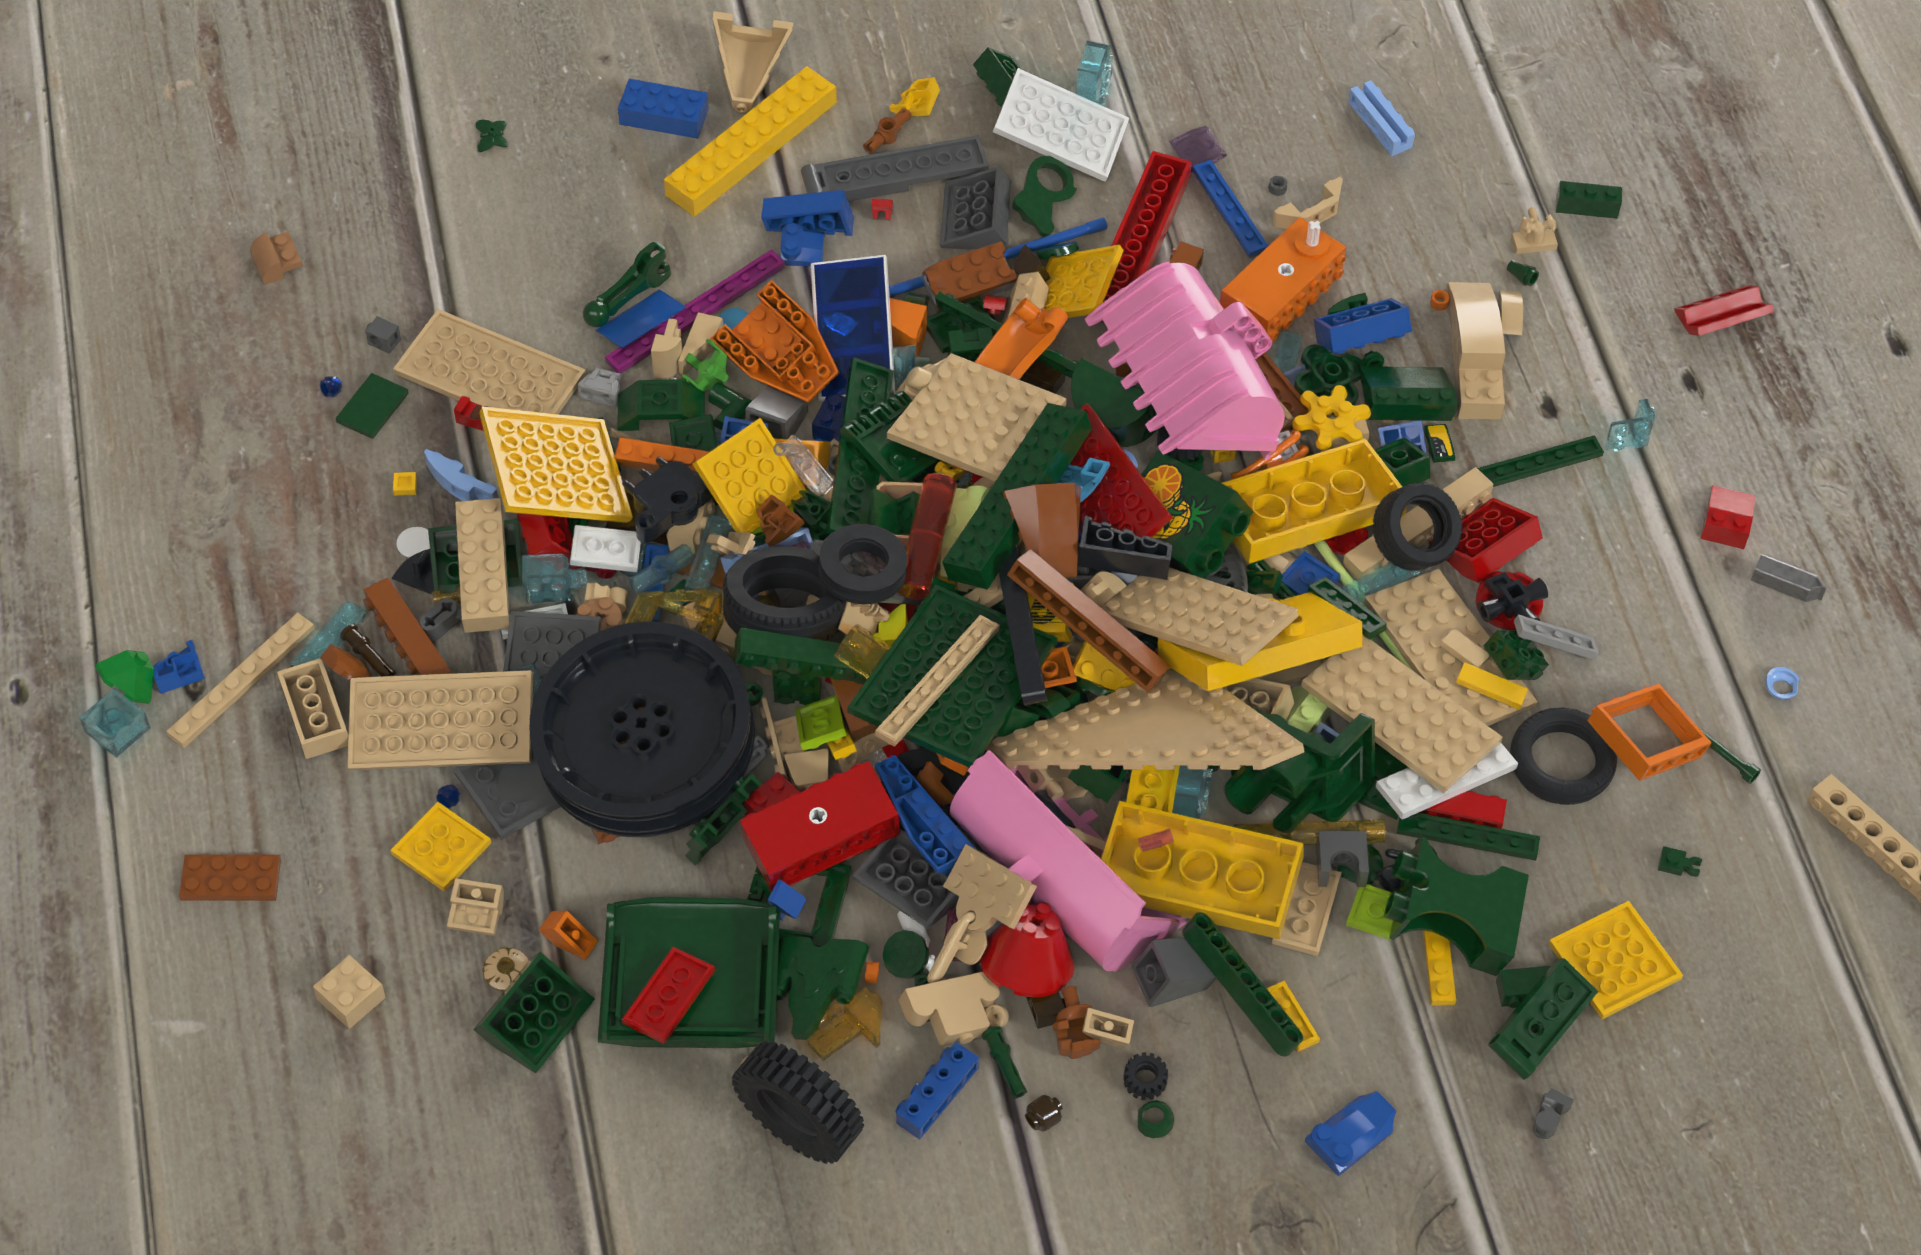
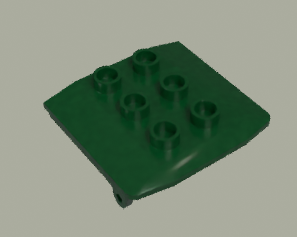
M648 897L608 903L598 1043L658 1048L756 1047L760 1042L764 1043V1041L769 1043L775 1042L780 911L777 910V905L740 898ZM675 947L715 966V972L666 1043L663 1044L622 1024V1019L670 950Z

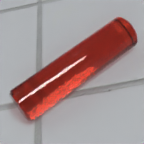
M931 473L924 478L906 546V578L903 586L898 591L910 599H924L930 593L957 489L955 480L946 474Z

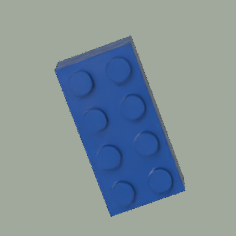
M629 79L618 106L619 125L698 139L709 110L708 92Z
M1393 298L1314 319L1317 343L1334 354H1342L1346 352V349L1363 348L1366 344L1372 342L1382 343L1386 338L1390 337L1400 338L1405 336V333L1412 332L1409 307Z

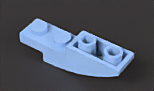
M428 449L424 451L426 465L431 474L453 496L461 501L498 498L497 488L494 485L477 480L470 474L466 475L464 465L459 461L446 458L439 452H433Z

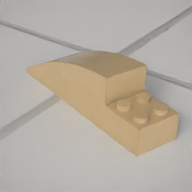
M1448 282L1458 419L1501 420L1505 406L1502 367L1506 352L1501 317L1495 294L1490 283Z

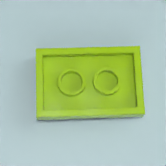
M837 694L795 709L799 740L803 751L818 748L824 743L838 741L842 737L847 736L843 711Z

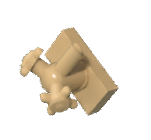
M1530 207L1528 209L1530 219L1527 220L1526 217H1522L1519 232L1512 233L1511 239L1516 254L1557 250L1558 243L1554 233L1556 228L1555 219L1548 214L1547 220L1541 222L1535 207Z

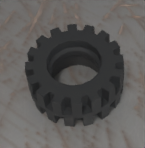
M1142 1052V1056L1136 1054L1134 1059L1130 1058L1128 1060V1064H1126L1123 1080L1129 1094L1133 1092V1097L1135 1098L1141 1096V1100H1145L1146 1097L1152 1100L1154 1095L1159 1097L1161 1091L1164 1092L1168 1080V1069H1166V1063L1161 1062L1162 1058L1159 1056L1154 1058L1153 1053L1147 1056L1146 1052ZM1140 1070H1149L1156 1075V1079L1150 1083H1143L1136 1078L1135 1074Z

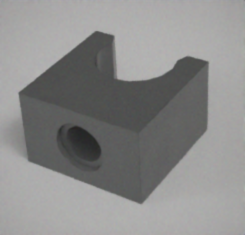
M1319 831L1316 842L1318 887H1327L1331 868L1340 865L1350 868L1355 873L1357 887H1366L1369 875L1366 831Z

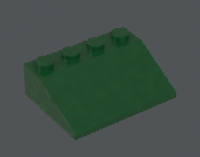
M1359 366L1364 402L1371 411V416L1368 420L1452 421L1458 403L1455 388L1443 367Z
M518 519L504 520L508 587L525 586ZM457 525L428 528L434 594L460 593Z
M539 952L527 962L473 1030L490 1045L534 1073H537L595 999L543 953Z

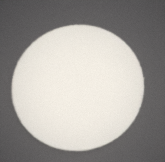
M411 527L404 530L397 539L399 552L406 557H411L423 550L430 549L428 530L422 527Z

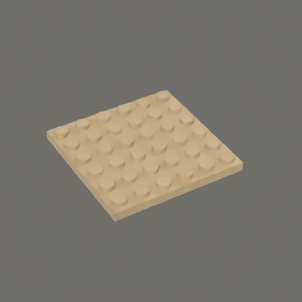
M951 353L931 377L927 386L922 388L888 430L887 439L995 482L1046 404L1066 406L1067 398Z

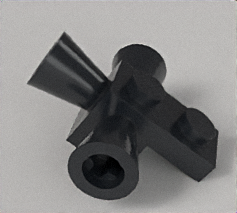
M1506 572L1486 580L1485 586L1494 599L1478 602L1479 613L1485 622L1491 621L1501 613H1504L1507 619L1513 616L1516 618L1519 614L1540 621L1528 608L1530 601L1548 598L1546 584L1541 578L1535 579L1526 586L1523 585L1520 579L1511 581Z

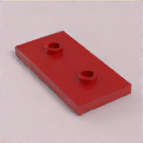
M673 947L623 1017L622 1024L665 1044L715 972V966Z

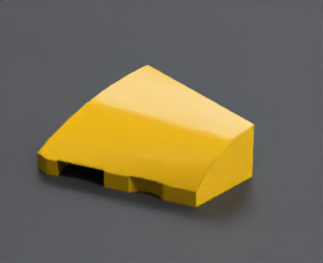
M935 77L914 81L911 87L901 94L902 100L898 104H891L889 106L890 111L898 113L902 108H906V110L908 109L911 112L912 116H929L940 92Z

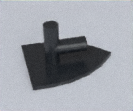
M430 549L423 550L404 561L392 579L432 594L434 584Z

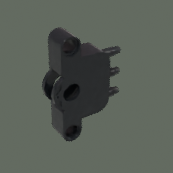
M657 457L656 463L661 467L651 474L649 471L641 468L639 474L644 480L636 486L627 480L622 482L625 490L633 496L634 508L640 514L635 520L636 537L639 541L649 543L675 525L681 526L693 522L698 515V509L714 498L700 475L693 472L682 462L672 461L668 463L665 459Z

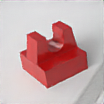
M872 198L873 220H878V214L884 212L886 214L885 219L890 221L894 206L893 200Z

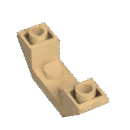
M1338 177L1324 184L1323 200L1311 208H1306L1301 213L1291 202L1278 207L1274 211L1272 225L1277 228L1287 229L1299 217L1307 222L1313 221L1314 223L1316 221L1321 223L1337 214L1343 179Z

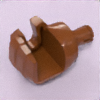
M1068 986L1062 989L1066 1008L1058 1012L1053 1023V1030L1057 1032L1059 1055L1068 1056L1070 1059H1077L1099 1049L1100 1039H1093L1082 1032L1087 1008H1092V1006L1080 1004L1076 986Z

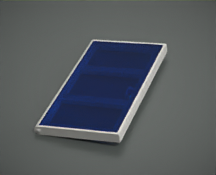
M886 255L811 263L814 321L839 371V374L818 393V401L845 399L850 362L853 357L894 370ZM893 373V381H892L891 394H894V393H895V377H894V373Z

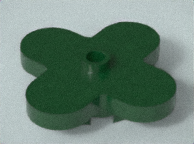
M1313 344L1307 346L1301 356V362L1305 365L1306 370L1297 375L1294 388L1300 395L1305 391H1312L1318 397L1322 395L1329 397L1335 386L1342 385L1347 391L1345 401L1355 405L1359 393L1353 383L1361 380L1359 366H1365L1363 361L1353 355H1341V357L1331 355L1332 352H1329L1321 345Z

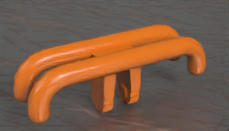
M1292 430L1290 437L1277 445L1275 452L1271 454L1269 460H1265L1261 456L1246 468L1232 472L1231 479L1304 458L1309 452V447L1304 444L1299 445L1298 451L1285 461L1280 455L1301 438V432Z

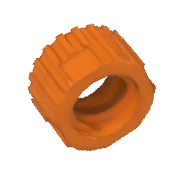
M1444 290L1434 291L1431 296L1430 305L1433 309L1443 311L1449 306L1450 295Z
M868 961L865 971V983L877 984L879 962Z

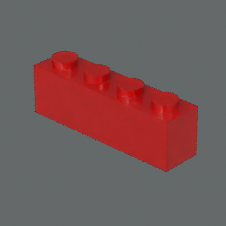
M1466 791L1418 813L1502 829L1507 799H1502L1495 795L1487 796L1477 794L1474 791Z

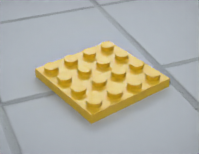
M1114 245L1078 251L1059 257L1056 255L1051 256L1045 268L1051 279L1045 282L1049 290L1044 308L1049 312L1052 307H1058L1066 312L1068 318L1090 315L1104 301L1124 251L1122 247Z
M761 418L755 420L693 463L696 471L736 532L751 533L761 526V520L756 510L771 494L788 507L792 504V499L796 501L802 497L799 494L800 490L807 491Z
M1630 901L1550 939L1548 943L1558 959L1565 958L1599 991L1590 1001V1004L1602 1020L1682 980L1683 977L1679 968Z

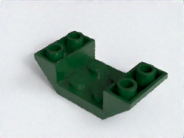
M682 379L638 380L618 394V431H639L640 420H684L705 415V392Z

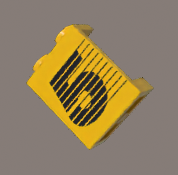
M1027 592L1034 628L1057 637L1058 642H1071L1072 633L1068 626Z

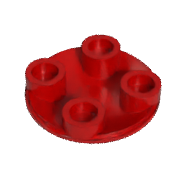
M1360 528L1341 536L1326 539L1325 541L1333 552L1345 555L1368 539V531Z

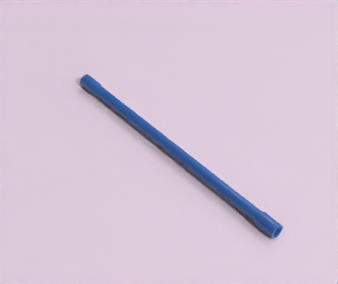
M1102 217L1081 226L1005 249L1004 257L1006 260L1018 257L1024 245H1027L1033 252L1077 237L1106 230V220ZM920 276L892 286L889 285V297L892 298L895 295L924 287L922 277ZM880 288L871 291L872 298H877V295L880 296Z

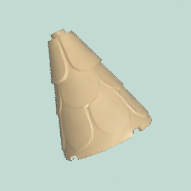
M713 11L712 20L731 105L737 112L746 113L752 109L768 82L769 74L777 63L780 53L792 33L793 22L773 20V28L768 30L732 24L733 14Z

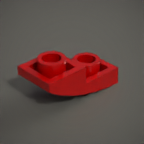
M986 295L983 309L988 310L987 314L1000 315V312H1005L1008 297Z

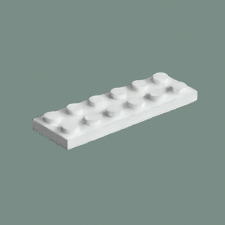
M1500 743L1444 794L1410 768L1377 781L1376 788L1399 817L1405 819L1516 770L1518 762Z

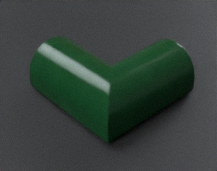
M717 382L711 388L708 395V402L722 409L720 414L713 420L714 427L722 431L725 416L745 420V409L752 400Z

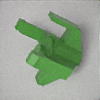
M711 339L706 340L715 350L710 359L700 362L691 353H688L685 358L689 364L698 370L699 375L696 380L693 381L687 375H682L684 381L689 382L704 392L711 389L717 382L725 383L729 377L726 373L727 355Z

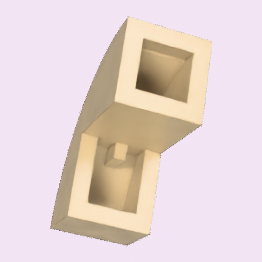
M1499 291L1498 308H1500L1503 334L1522 335L1523 298L1521 292Z

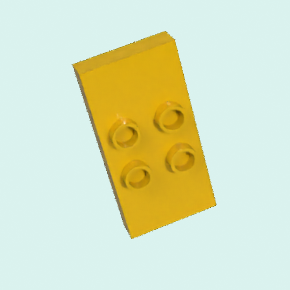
M1366 439L1222 483L1237 491L1253 511L1247 530L1233 540L1249 564L1373 525V516L1380 501L1387 494L1402 487ZM1407 506L1404 508L1401 515L1406 514Z
M1312 592L1279 601L1267 598L1297 608L1299 616L1243 666L1158 638V656L1184 677L1206 691H1211L1362 647V621Z
M1119 801L1101 860L1146 902L1144 908L1190 919L1200 912L1210 917L1215 925L1280 940L1303 861L1304 844Z

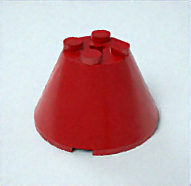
M1045 903L1027 905L1015 929L1001 923L987 937V947L979 960L982 971L992 983L999 988L1003 985L1014 990L1013 994L1024 997H1045L1058 993L1066 987L1069 980L1073 977L1075 968L1074 958L1059 918L1051 911V907Z

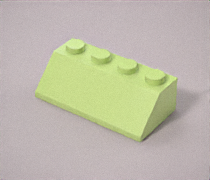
M1294 686L1291 690L1294 705L1286 721L1289 725L1310 733L1315 725L1321 722L1324 723L1333 710L1303 687Z

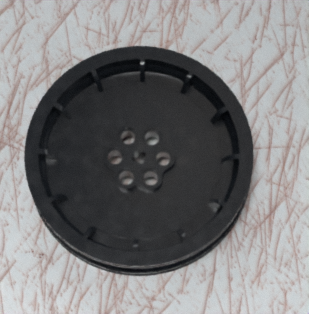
M664 622L622 624L597 632L577 643L556 661L542 680L536 692L530 714L529 730L532 750L543 780L553 798L570 816L582 824L603 833L622 837L664 835L684 829L710 815L731 796L735 790L734 784L741 776L744 777L752 758L755 743V722L745 682L734 661L719 645L701 633L683 626ZM628 740L626 743H620L621 741Z

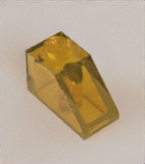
M865 987L854 996L849 1004H844V1016L877 1048L880 1046L882 1000L875 992L871 993Z

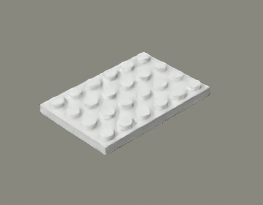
M1018 68L993 132L1045 156H1052L1072 168L1105 182L1110 173L1129 118Z

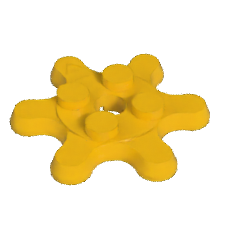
M1342 385L1335 386L1329 397H1318L1312 391H1305L1300 396V402L1308 408L1309 413L1295 417L1292 421V426L1298 431H1315L1318 436L1316 447L1325 451L1331 448L1332 441L1335 438H1345L1349 443L1362 440L1364 438L1363 434L1354 424L1357 421L1370 418L1371 411L1365 404L1354 406L1349 401H1345L1347 391ZM1334 413L1337 418L1329 419L1327 415Z

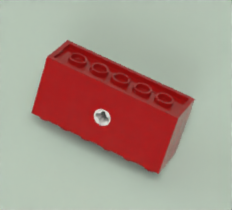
M869 761L855 764L844 773H836L822 783H814L807 790L793 793L787 799L779 803H771L764 810L750 813L740 820L744 842L771 893L778 879L789 886L794 885L900 835L898 813Z

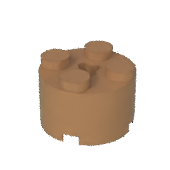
M608 597L590 600L580 605L577 609V615L600 617L602 619L600 631L623 624L619 607Z

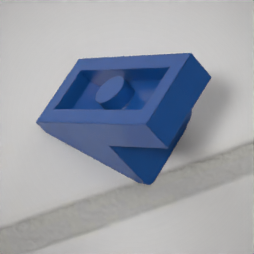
M778 879L768 898L769 905H777V910L780 911V920L783 921L785 915L796 919L806 902V898Z

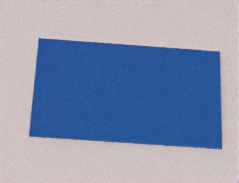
M659 289L596 331L623 349L685 309L686 306Z

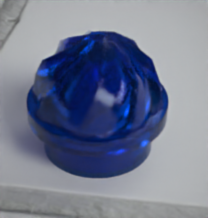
M327 376L320 382V389L325 397H335L341 392L342 382L338 377Z
M452 784L446 785L438 790L436 799L437 802L446 808H451L458 804L461 793L456 786Z

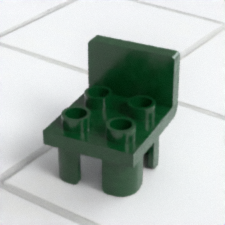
M1251 707L1303 743L1304 753L1263 770H1253L1252 765H1243L1226 782L1225 795L1235 809L1246 815L1252 814L1270 794L1289 802L1273 820V828L1283 833H1291L1310 813L1328 822L1341 820L1374 784L1375 719L1360 713L1329 744L1318 733H1306L1289 725L1280 715H1268Z

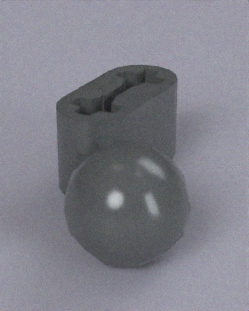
M445 598L440 600L421 617L420 626L431 641L440 639L462 619L461 606H457L453 599Z

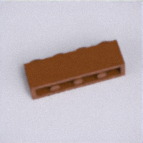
M830 678L854 741L875 733L878 726L847 713L848 705L863 684L847 680L838 681Z

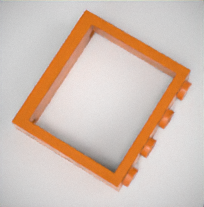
M1660 684L1650 687L1645 686L1641 690L1631 691L1625 696L1614 697L1605 703L1600 702L1599 705L1592 708V714L1587 720L1639 781L1702 758L1712 743ZM1650 705L1680 739L1683 745L1646 758L1612 718Z

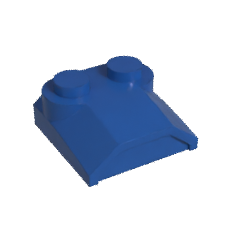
M797 223L786 224L782 228L780 258L785 262V266H811V263L822 262L825 232L803 229Z

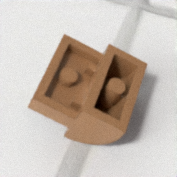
M289 231L270 238L268 233H264L257 237L250 247L252 259L264 285L284 279L283 273L303 267L302 260Z

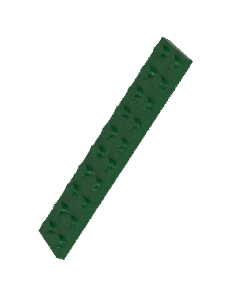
M853 357L850 362L841 427L853 420L858 421L859 416L864 415L880 403H887V399L891 396L894 370ZM841 433L827 534H831L848 525H872L870 490L876 488L880 480V473L852 442H847Z

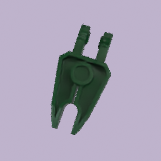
M800 490L799 494L805 499V502L800 504L792 499L791 502L794 508L817 534L822 531L827 532L831 502L812 492Z

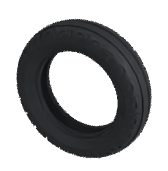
M1564 707L1549 708L1531 715L1518 727L1510 747V754L1518 762L1514 773L1520 783L1536 797L1561 805L1580 804L1598 796L1612 781L1617 767V755L1587 721L1590 717L1589 714ZM1551 732L1573 734L1590 746L1595 756V767L1588 775L1580 779L1562 780L1554 778L1537 766L1532 755V745L1538 738Z

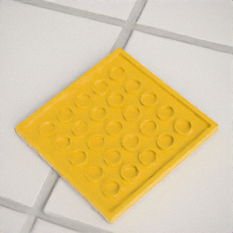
M491 407L481 408L479 414L505 512L625 523L631 521L633 516L625 489L622 486V479L616 459L614 458L615 455L604 419Z

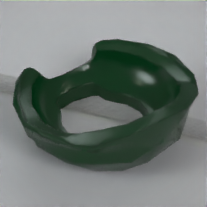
M1155 1100L1144 1104L1138 1110V1130L1144 1136L1153 1139L1160 1138L1172 1130L1174 1115L1166 1103ZM1155 1107L1161 1109L1164 1113L1163 1120L1158 1124H1151L1143 1120L1142 1117L1145 1110Z

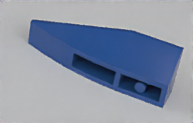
M895 755L875 764L876 771L898 813L910 842L937 873L949 876L965 844L973 848L975 847Z

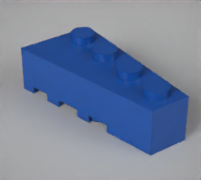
M844 190L763 199L761 219L766 231L782 232V228L786 224L797 223L803 229L826 231V235H834L835 232H845V236H852L854 215Z

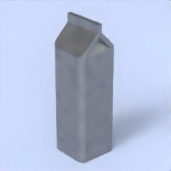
M1761 554L1751 581L1805 602L1816 599L1822 601L1827 588L1822 585L1817 575Z

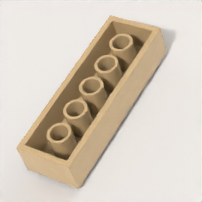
M501 498L455 502L461 613L464 632L509 629L510 614Z

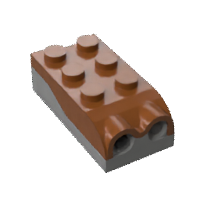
M1002 241L937 262L922 272V280L936 313L943 311L937 307L935 300L939 291L944 294L949 293L957 301L964 303L979 296L982 299L986 295H994L1012 289L1017 276L1014 269L1011 270L1004 257L1006 250Z

